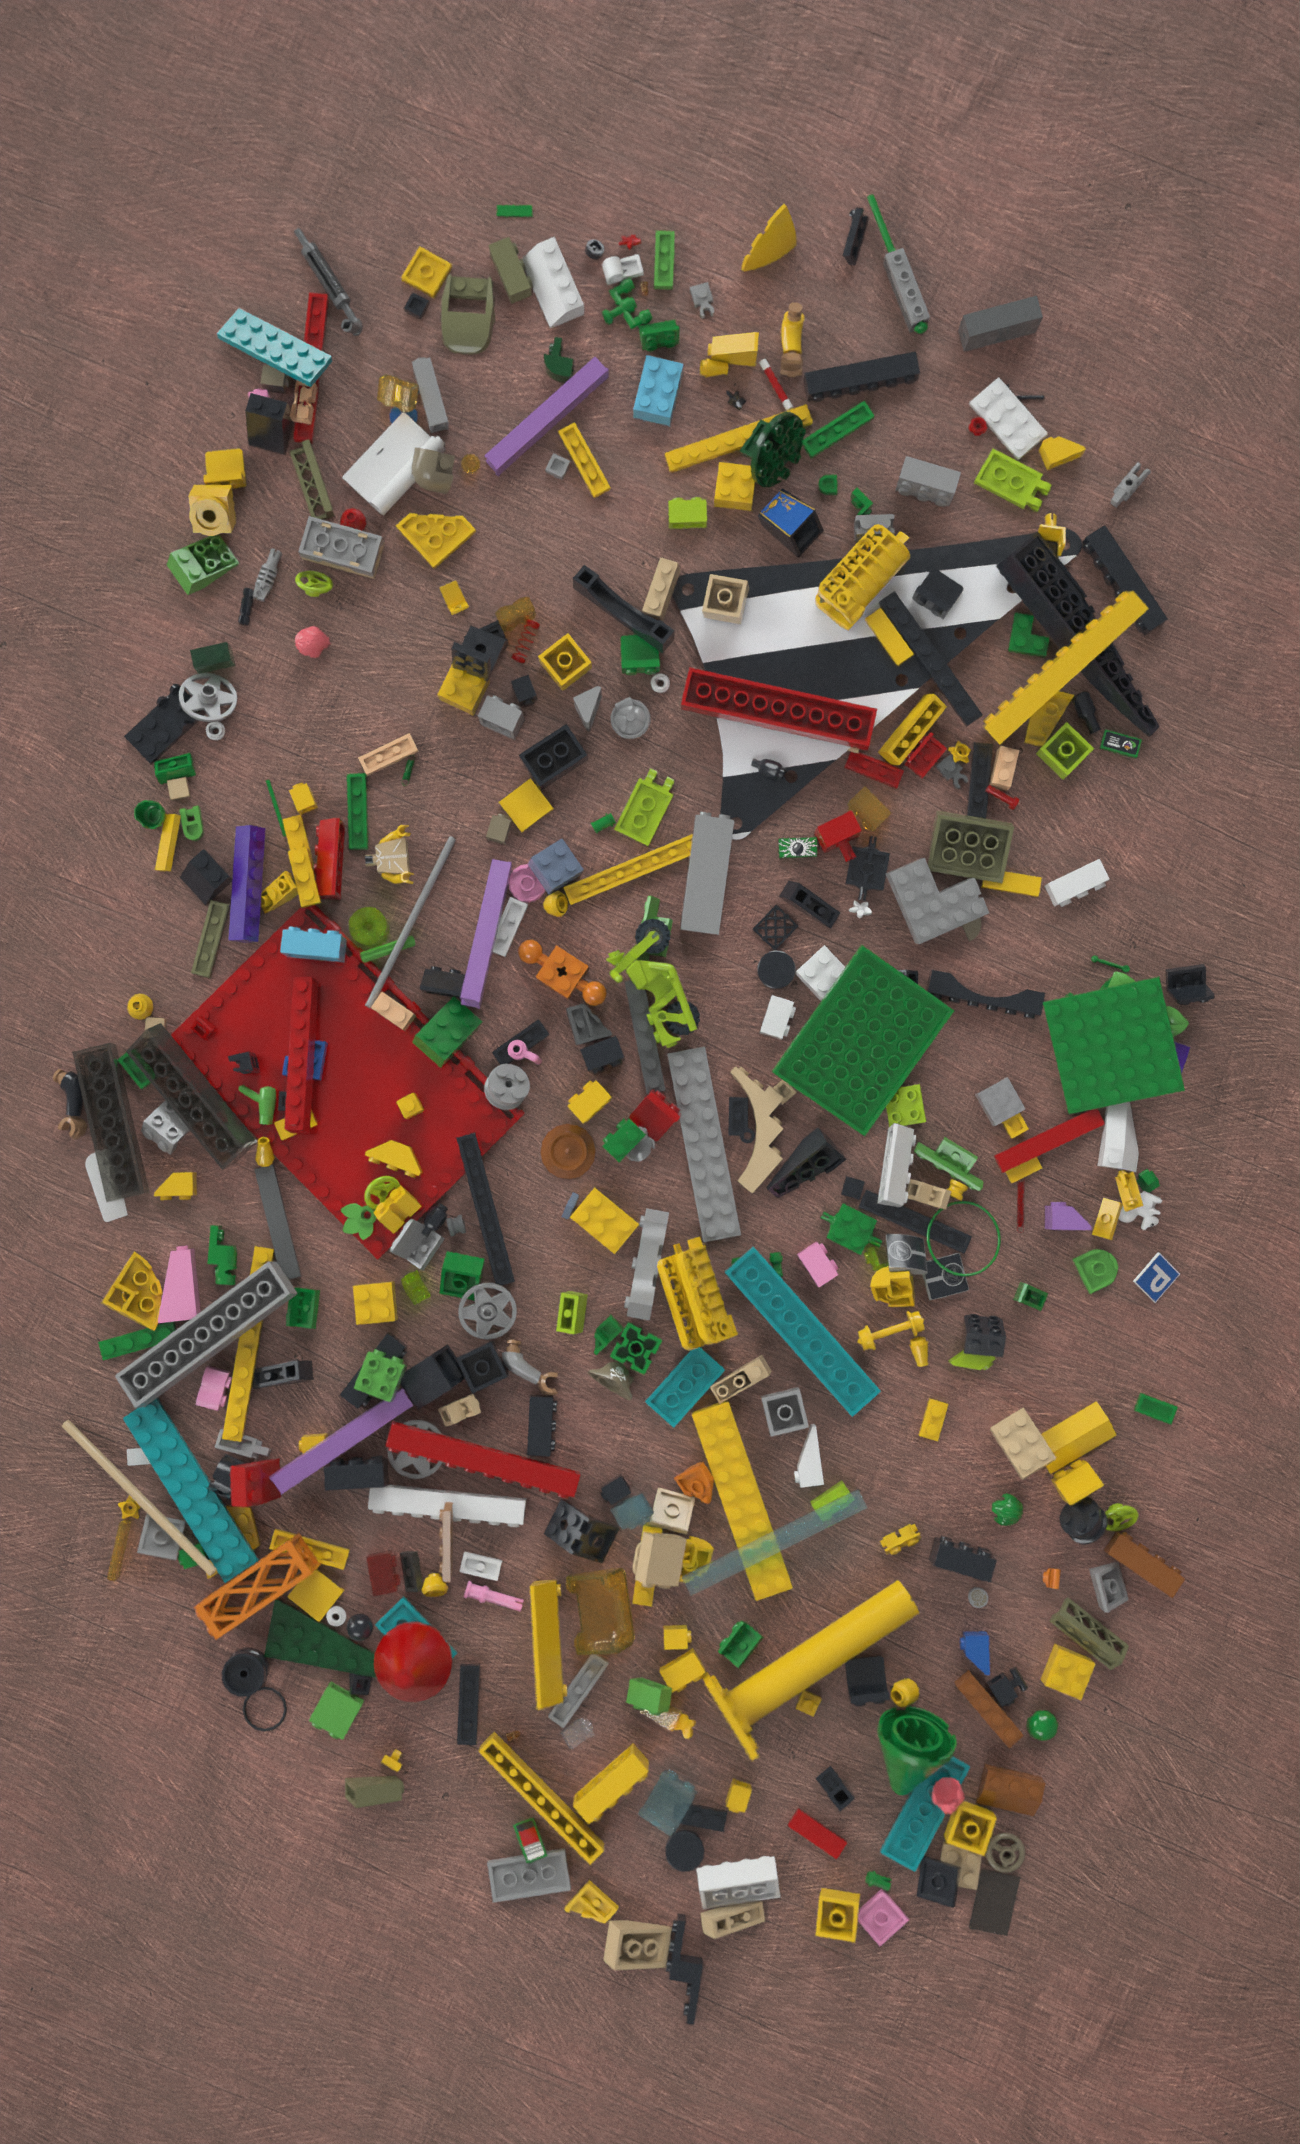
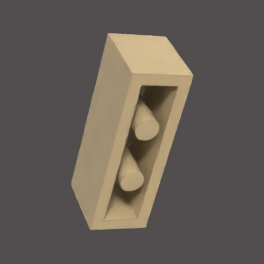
M660 557L642 612L658 621L659 619L661 621L664 620L680 573L678 562Z

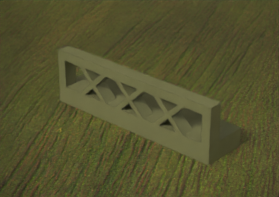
M309 440L303 441V447L290 451L311 517L321 520L334 517L335 514L312 445ZM305 453L307 457L305 463L298 462L296 455ZM305 470L312 472L313 477L310 482L302 477ZM311 487L318 490L319 494L316 500L308 495ZM318 504L324 508L325 514L315 517L314 510Z
M1070 1598L1064 1599L1060 1610L1052 1615L1050 1622L1110 1670L1122 1664L1129 1645ZM1068 1606L1073 1609L1075 1616L1070 1615L1066 1611ZM1082 1619L1088 1621L1090 1628L1084 1626ZM1097 1631L1104 1634L1105 1641L1099 1638ZM1113 1643L1122 1648L1120 1654L1114 1649Z

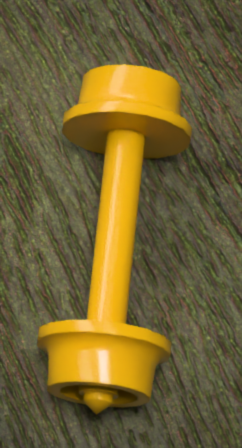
M907 1311L908 1321L871 1333L868 1325H866L864 1329L858 1331L859 1339L857 1342L862 1345L864 1350H876L874 1340L910 1328L914 1336H917L919 1332L925 1330L923 1324L925 1319L920 1316L918 1311L912 1313Z

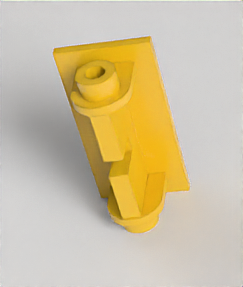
M1120 1170L1115 1179L1124 1211L1127 1212L1144 1206L1134 1171L1127 1173L1126 1170Z
M909 1524L899 1529L898 1531L901 1535L899 1538L895 1532L882 1537L883 1540L880 1542L883 1548L887 1547L885 1549L886 1555H895L901 1551L902 1547L906 1545L911 1547L919 1542L918 1539L921 1538L920 1533L915 1534L918 1531L915 1524Z

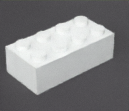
M824 945L795 974L822 1001L845 966Z

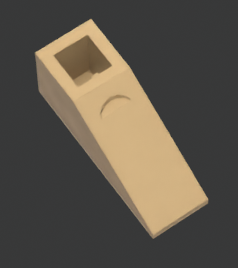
M760 1355L716 1382L710 1388L720 1404L768 1377L772 1370L763 1355Z

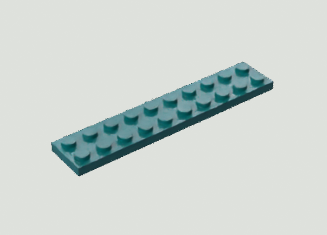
M754 1246L725 1271V1274L852 1417L881 1392Z
M156 1398L147 1406L137 1408L125 1416L123 1420L211 1562L217 1568L224 1583L258 1562V1557L220 1496L208 1490L210 1480L160 1400Z

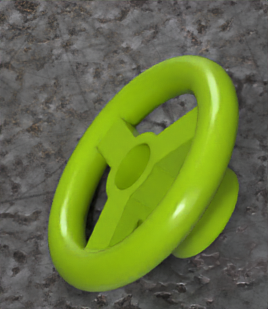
M303 571L297 574L295 578L297 586L311 597H318L320 594L327 593L333 588L331 578L321 572ZM303 577L308 579V582L305 584L301 581Z
M382 1176L372 1181L364 1195L367 1206L376 1210L379 1204H374L370 1199V1195L374 1194L378 1196L380 1203L384 1202L389 1191L394 1187L397 1189L400 1186L398 1180L391 1176Z
M1120 1503L1111 1505L1105 1514L1107 1518L1113 1519L1114 1522L1112 1525L1108 1524L1106 1530L1120 1531L1131 1527L1138 1520L1137 1510L1131 1506H1123ZM1131 1518V1519H1130L1129 1521H1127L1126 1523L1120 1524V1523L1123 1522L1125 1519Z

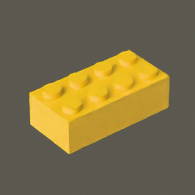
M634 1743L631 1744L574 1795L573 1807L588 1824L592 1821L597 1822L603 1816L602 1812L607 1808H613L618 1803L617 1799L620 1796L629 1794L633 1789L632 1786L637 1781L641 1783L646 1779L649 1772V1760Z

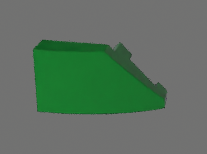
M612 1315L596 1328L594 1333L595 1355L603 1350L624 1329Z

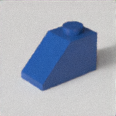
M986 1631L963 1632V1638L959 1640L960 1650H963L964 1654L985 1675H990L989 1635Z

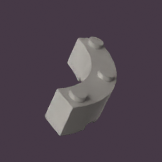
M646 1208L645 1216L641 1215L639 1227H643L638 1257H633L632 1268L635 1269L631 1295L630 1297L626 1296L624 1308H628V1317L650 1320L658 1277L657 1263L661 1259L669 1212Z

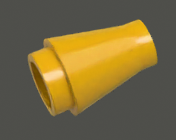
M708 358L700 362V375L705 376V378L728 374V363Z
M262 1137L258 1139L255 1161L259 1166L267 1167L273 1163L275 1157L269 1139Z
M925 1337L912 1338L909 1346L917 1366H927L928 1341H926Z

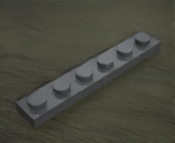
M631 980L625 981L646 1093L648 1094L652 1089L655 1092L657 1090L660 1092L666 1091L656 1040L653 1034V1025L650 1026L647 1014H650L648 1010L646 990H638Z

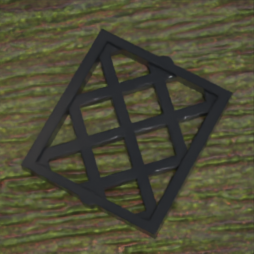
M775 905L752 930L775 951L799 926L788 914ZM776 910H779L783 917H776ZM774 911V917H768ZM786 919L791 921L793 926H786ZM765 920V927H758ZM767 920H774V926L767 927ZM777 920H783L784 926H777ZM758 929H765V936H762ZM767 929H774V936H767ZM777 929H784V936H777ZM786 929H792V930L786 935ZM768 938H774L775 945H771L768 942ZM777 938H783L777 945Z

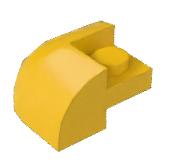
M888 1266L881 1268L873 1275L871 1290L876 1301L880 1300L881 1302L888 1303V1307L915 1306L914 1282L910 1271L892 1272L889 1271Z
M692 1536L686 1539L679 1582H694L693 1579L707 1572L714 1550L710 1543Z

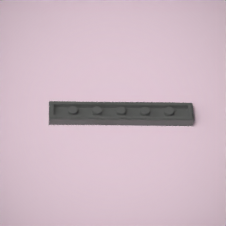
M273 1164L254 1169L277 1263L288 1280L300 1277L302 1275L275 1166Z

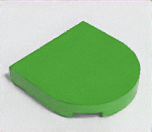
M1090 1250L1072 1259L1089 1294L1109 1286L1116 1278L1118 1263L1115 1257L1105 1250Z

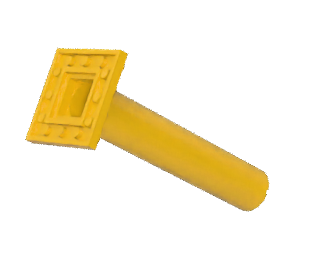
M897 1580L732 1690L728 1691L727 1688L723 1690L714 1675L710 1677L708 1672L703 1674L704 1677L702 1679L751 1760H754L758 1757L756 1750L759 1748L749 1733L752 1731L750 1727L752 1724L918 1615L919 1610L914 1601H911V1596L905 1587Z

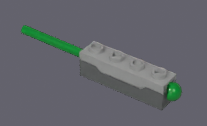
M870 194L867 196V199L888 251V254H885L883 266L909 333L915 331L918 334H923L928 329L930 315L903 248L899 250L894 248L875 196Z

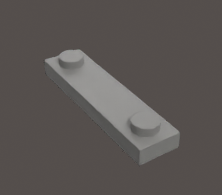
M592 1651L567 1687L568 1697H564L563 1703L556 1704L548 1714V1717L564 1728L609 1662L595 1651Z

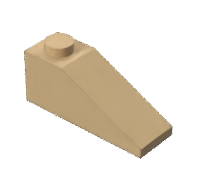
M762 1901L717 1907L700 1913L703 1933L714 1939L765 1921Z

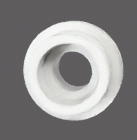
M656 674L651 680V687L657 693L666 692L670 686L669 678L664 674ZM662 681L664 685L659 687L657 682Z
M218 721L210 722L206 727V734L212 740H220L225 735V727ZM215 728L219 729L217 734H213Z
M339 1606L330 1608L326 1615L328 1623L332 1626L342 1625L346 1620L345 1610ZM333 1614H338L339 1619L335 1620Z

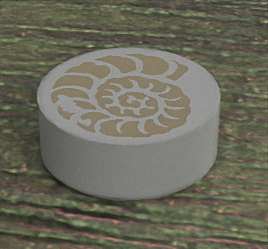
M974 1587L968 1593V1600L972 1606L982 1608L988 1602V1594L983 1588Z

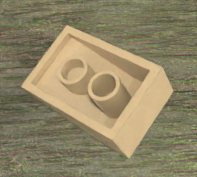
M629 1920L609 1921L604 1961L613 1970L666 1968L672 1928Z

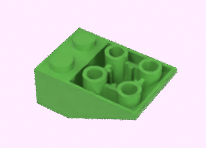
M219 534L206 537L171 552L167 562L168 568L187 595L204 589L239 565L238 560Z

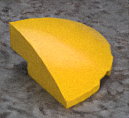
M785 204L768 220V225L764 229L765 233L758 234L751 244L753 247L750 251L751 255L747 254L743 260L741 267L743 271L766 266L780 259L796 246L797 239L794 223Z
M134 1251L101 1304L155 1331L158 1325L162 1289L159 1279L156 1278L152 1271L151 1265Z

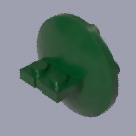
M792 412L780 413L769 423L760 419L752 431L753 433L740 449L742 455L751 459L752 478L755 483L762 487L770 488L780 483L783 479L787 480L791 471L784 467L788 461L797 464L801 459L800 452L803 445L801 441L804 440L806 429L803 427L801 418Z

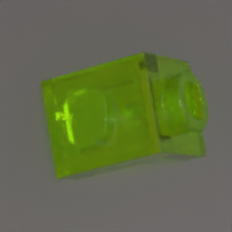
M874 1246L865 1248L866 1253H863L866 1264H870L872 1271H878L883 1267L889 1266L888 1261L879 1263Z
M418 1270L406 1274L401 1279L403 1289L414 1305L431 1297L430 1291L421 1279Z

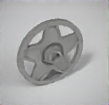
M201 673L193 675L183 682L179 690V702L182 709L192 718L203 722H217L229 717L233 713L237 704V694L232 684L225 678L215 674ZM199 679H209L204 685L194 682ZM220 682L229 689L231 694L220 691ZM185 689L192 696L186 703L183 698ZM231 705L229 710L220 715V706ZM204 710L209 717L201 716L194 712Z
M482 1283L470 1288L463 1295L458 1313L463 1328L469 1334L480 1339H494L504 1335L512 1327L516 1319L517 1308L513 1296L506 1288L495 1283ZM484 1288H494L502 1292L491 1297ZM474 1292L475 1304L463 1307L466 1299ZM509 1301L512 1305L511 1318L503 1311ZM464 1319L476 1321V1332L467 1325ZM492 1325L504 1327V1329L497 1333L488 1334Z
M411 1420L403 1423L409 1426L418 1424L417 1428L428 1430L429 1427L435 1433L442 1434L437 1427L427 1421ZM387 1447L388 1458L393 1468L408 1478L420 1479L430 1476L442 1464L441 1461H438L430 1470V1463L426 1460V1457L419 1456V1458H413L407 1455L408 1452L401 1451L394 1461L393 1454L388 1450L389 1447ZM413 1464L420 1474H411L402 1470V1468Z

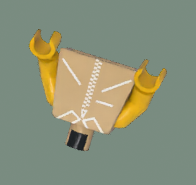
M400 825L397 830L381 839L379 844L375 845L376 854L365 855L366 866L377 865V872L384 879L394 884H413V881L409 880V877L414 875V873L410 872L408 841L406 838H403V836H411V833H405V829L409 825Z

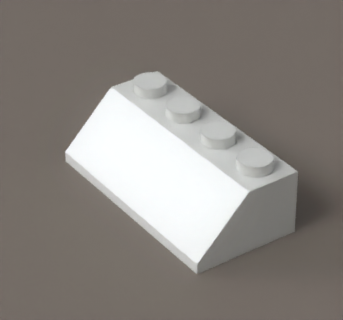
M555 237L535 245L522 260L526 267L525 272L532 280L533 290L549 327L553 328L584 315L583 301Z
M895 1123L888 1128L877 1204L901 1207L907 1202L908 1192L905 1189L911 1177V1173H908V1168L913 1162L911 1147L915 1146L916 1135H913L914 1129Z
M763 1856L754 1860L743 1859L735 1863L724 1862L721 1865H705L697 1868L703 1909L780 1898L774 1857Z

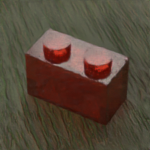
M392 1550L369 1554L366 1560L373 1596L397 1592L398 1586H401L400 1575L396 1574L395 1571L397 1566L396 1555H392Z

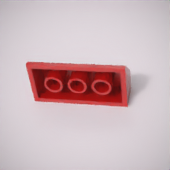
M340 818L320 820L319 826L316 827V837H319L318 844L315 845L317 863H314V875H316L320 899L341 900L345 824Z

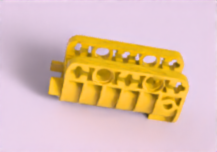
M880 524L872 526L820 583L815 597L816 606L836 624L849 631L862 617L867 605L910 559V553L904 545L909 537L902 532L895 536ZM880 530L882 532L881 537L874 536V531L878 532ZM820 596H821L826 602L820 603V599H821Z
M700 1236L687 1240L690 1250L682 1252L680 1243L673 1245L675 1255L660 1259L657 1263V1269L680 1342L686 1350L696 1349L706 1344L718 1343L738 1335L732 1315H727L706 1245L702 1244ZM671 1280L675 1283V1289H672ZM683 1317H684V1318L686 1319V1321H687V1326H686V1327L684 1326V1323H683V1320H682Z

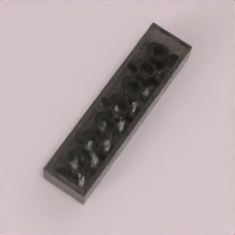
M161 1023L146 1029L126 1051L222 1170L235 1164L258 1142Z
M107 1043L73 1051L106 1202H115L150 1193L121 1065L117 1060L119 1056L116 1044Z

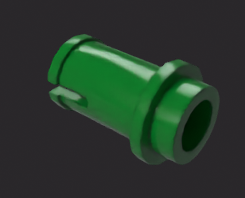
M605 813L604 817L591 822V825L597 834L609 826L613 827L616 821L612 813Z
M874 1870L872 1872L868 1871L865 1883L871 1887L873 1885L889 1891L891 1883H889L892 1882L891 1878L876 1874Z

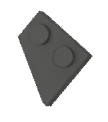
M585 1003L566 1008L576 1046L612 1036L611 1031L601 1023V1020L591 1012V1009Z

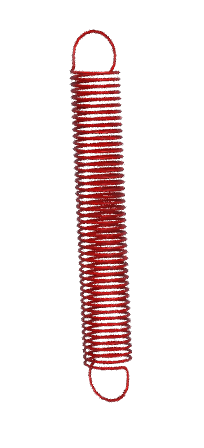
M1018 1182L1017 1204L1020 1211L1017 1217V1229L1018 1227L1024 1228V1204L1020 1195L1024 1193L1025 1182Z

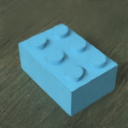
M649 355L646 356L633 408L634 418L670 426L683 375V363Z
M289 927V930L283 929L280 952L283 955L293 958L345 962L347 939L342 934H339V932L327 931V934L318 929H308V932L300 930L301 928Z

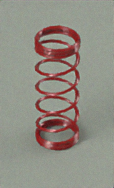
M530 619L526 620L527 625L525 626H530L534 629L540 628L539 623ZM524 626V629H525L527 632H522V633H527V634H531V635H533V636H536L535 634L529 632V631L525 628V626ZM521 633V636H522L524 639H519L518 642H519L520 640H524V641H528V642H530V643H533L532 641L526 639V638L522 635V633ZM519 642V644H520L521 646H516V647H515V649H516L517 647H521V648H525V649L530 650L529 648L523 646L520 642ZM516 649V651H517L518 653H514V654H518V655H522V656L527 657L526 655L522 654L521 652H519V651ZM512 654L511 658L519 663H525L526 660L524 658Z

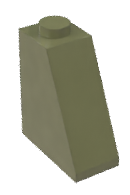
M396 1776L345 1778V1798L356 1808L402 1801L404 1784Z

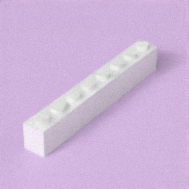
M389 1484L382 1488H370L368 1509L373 1510V1513L383 1514L384 1511H391L392 1515L402 1516L404 1513H411L412 1517L420 1518L423 1515H431V1519H439L440 1509L444 1508L445 1502H453V1521H461V1519H469L470 1523L489 1521L488 1524L490 1525L508 1523L509 1527H519V1524L523 1525L526 1498Z

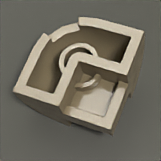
M415 448L412 461V475L415 482L425 490L442 494L448 493L454 476L452 471L455 456L438 451Z

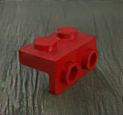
M932 732L928 736L924 735L918 742L920 746L916 750L912 749L906 757L908 760L905 765L922 779L947 750L944 745L933 737L934 734Z

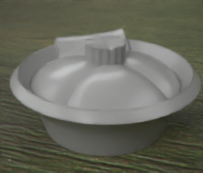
M628 697L615 704L610 720L613 730L619 736L634 739L642 736L648 730L651 717L648 708L642 702Z

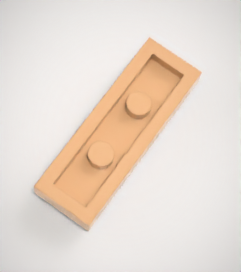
M410 733L358 759L366 775L369 776L419 751Z

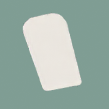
M104 1149L89 1155L85 1166L104 1221L109 1222L128 1215L113 1150Z

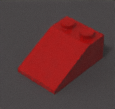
M280 1458L230 1466L232 1506L251 1507L281 1498V1492L273 1480L271 1481L270 1476L280 1469Z

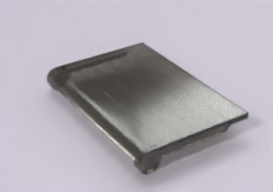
M988 1869L981 1870L969 1923L970 1929L1008 1936L1020 1877Z

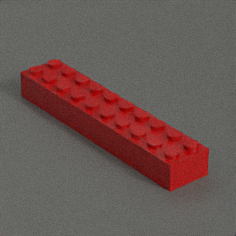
M690 667L681 701V710L867 751L877 714L876 708Z

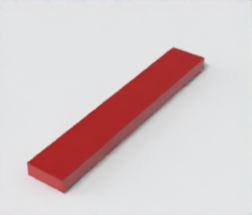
M1098 1108L1088 1110L994 1155L1001 1172L1004 1173L1105 1123Z

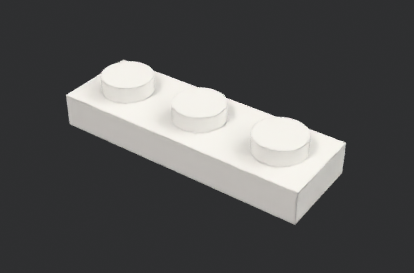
M510 897L500 919L493 950L494 953L506 958L528 904Z

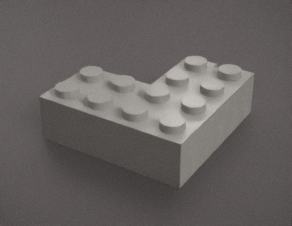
M920 858L886 873L915 944L926 942L989 914L983 897H978L981 892L975 878L966 879L942 891H938L925 858Z

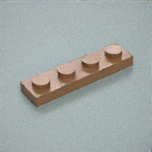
M445 1502L444 1508L440 1509L439 1521H443V1527H440L439 1539H443V1545H440L439 1556L443 1557V1562H440L439 1574H443V1582H451L453 1574V1502Z

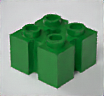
M628 1321L621 1334L624 1340L622 1343L617 1341L610 1357L624 1364L625 1360L631 1362L630 1368L645 1375L652 1361L648 1357L651 1352L656 1354L662 1338L650 1332L646 1336L640 1333L641 1327ZM639 1343L641 1351L633 1352L631 1345Z

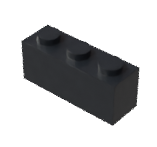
M530 1395L527 1455L551 1456V1451L555 1452V1440H552V1432H556V1420H553V1412H557V1401H554V1396Z

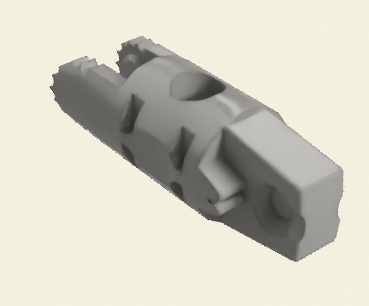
M1137 462L1113 491L1115 495L1111 499V505L1117 508L1123 500L1127 501L1151 471L1148 468L1145 469L1138 478L1135 474L1139 471L1141 464Z

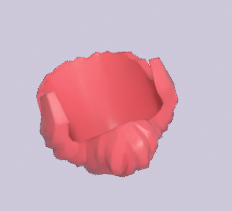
M315 626L301 630L295 637L296 648L301 654L310 656V658H318L322 650L327 649L331 642L330 638Z
M945 1777L939 1779L933 1787L932 1801L941 1808L944 1814L952 1815L965 1799L960 1783L954 1778Z

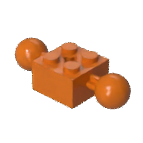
M525 940L520 944L518 949L520 959L527 964L538 963L542 966L535 978L567 1000L570 999L576 989L582 992L584 1001L589 1005H600L606 999L607 991L603 984L597 981L588 983L583 980V977L589 970V966L556 945L548 957L543 953L541 945L535 940ZM563 968L566 969L567 975L559 977L558 971Z

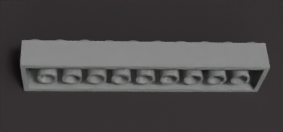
M269 1261L115 1375L134 1407H145L298 1293L278 1263Z

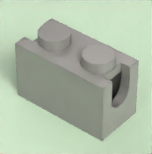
M894 514L856 515L854 520V541H859L872 526L877 524L884 526L894 535ZM880 530L878 532L874 531V536L881 537L882 532Z

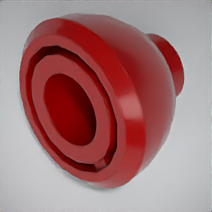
M350 508L342 513L340 525L363 531L366 527V517L359 509Z

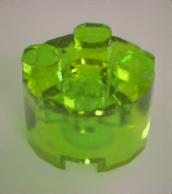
M364 907L353 913L349 919V931L355 941L366 947H376L386 941L390 925L388 919L381 911L373 907ZM369 923L373 924L371 931L365 929Z

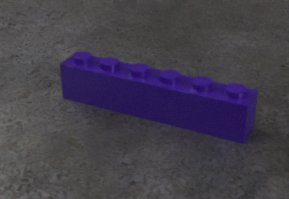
M253 825L236 827L229 941L249 943L258 942L266 828Z

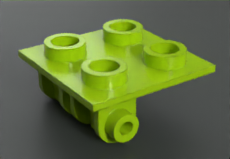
M920 1084L900 1087L886 1106L889 1127L894 1123L906 1126L926 1122Z

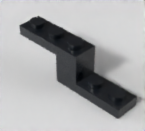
M678 1913L677 1920H673L672 1932L675 1935L674 1940H670L669 1952L672 1954L671 1960L667 1959L666 1972H669V1980L687 1983L686 1996H689L688 2003H684L683 2016H686V2024L694 2025L703 1958L681 1954L686 1916L685 1914Z

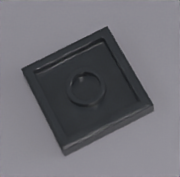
M923 1856L920 1866L917 1897L951 1908L956 1907L961 1867Z

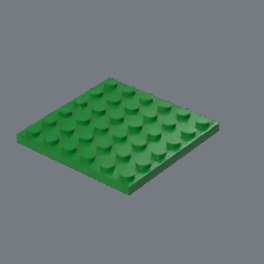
M1159 976L1043 1002L1069 1114L1185 1091Z

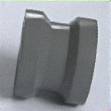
M462 1214L456 1218H446L451 1237L455 1236L456 1233H466Z

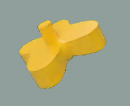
M681 1714L679 1720L672 1723V1729L681 1730L684 1738L689 1739L693 1736V1727L696 1725V1722L692 1719L689 1720L687 1714Z

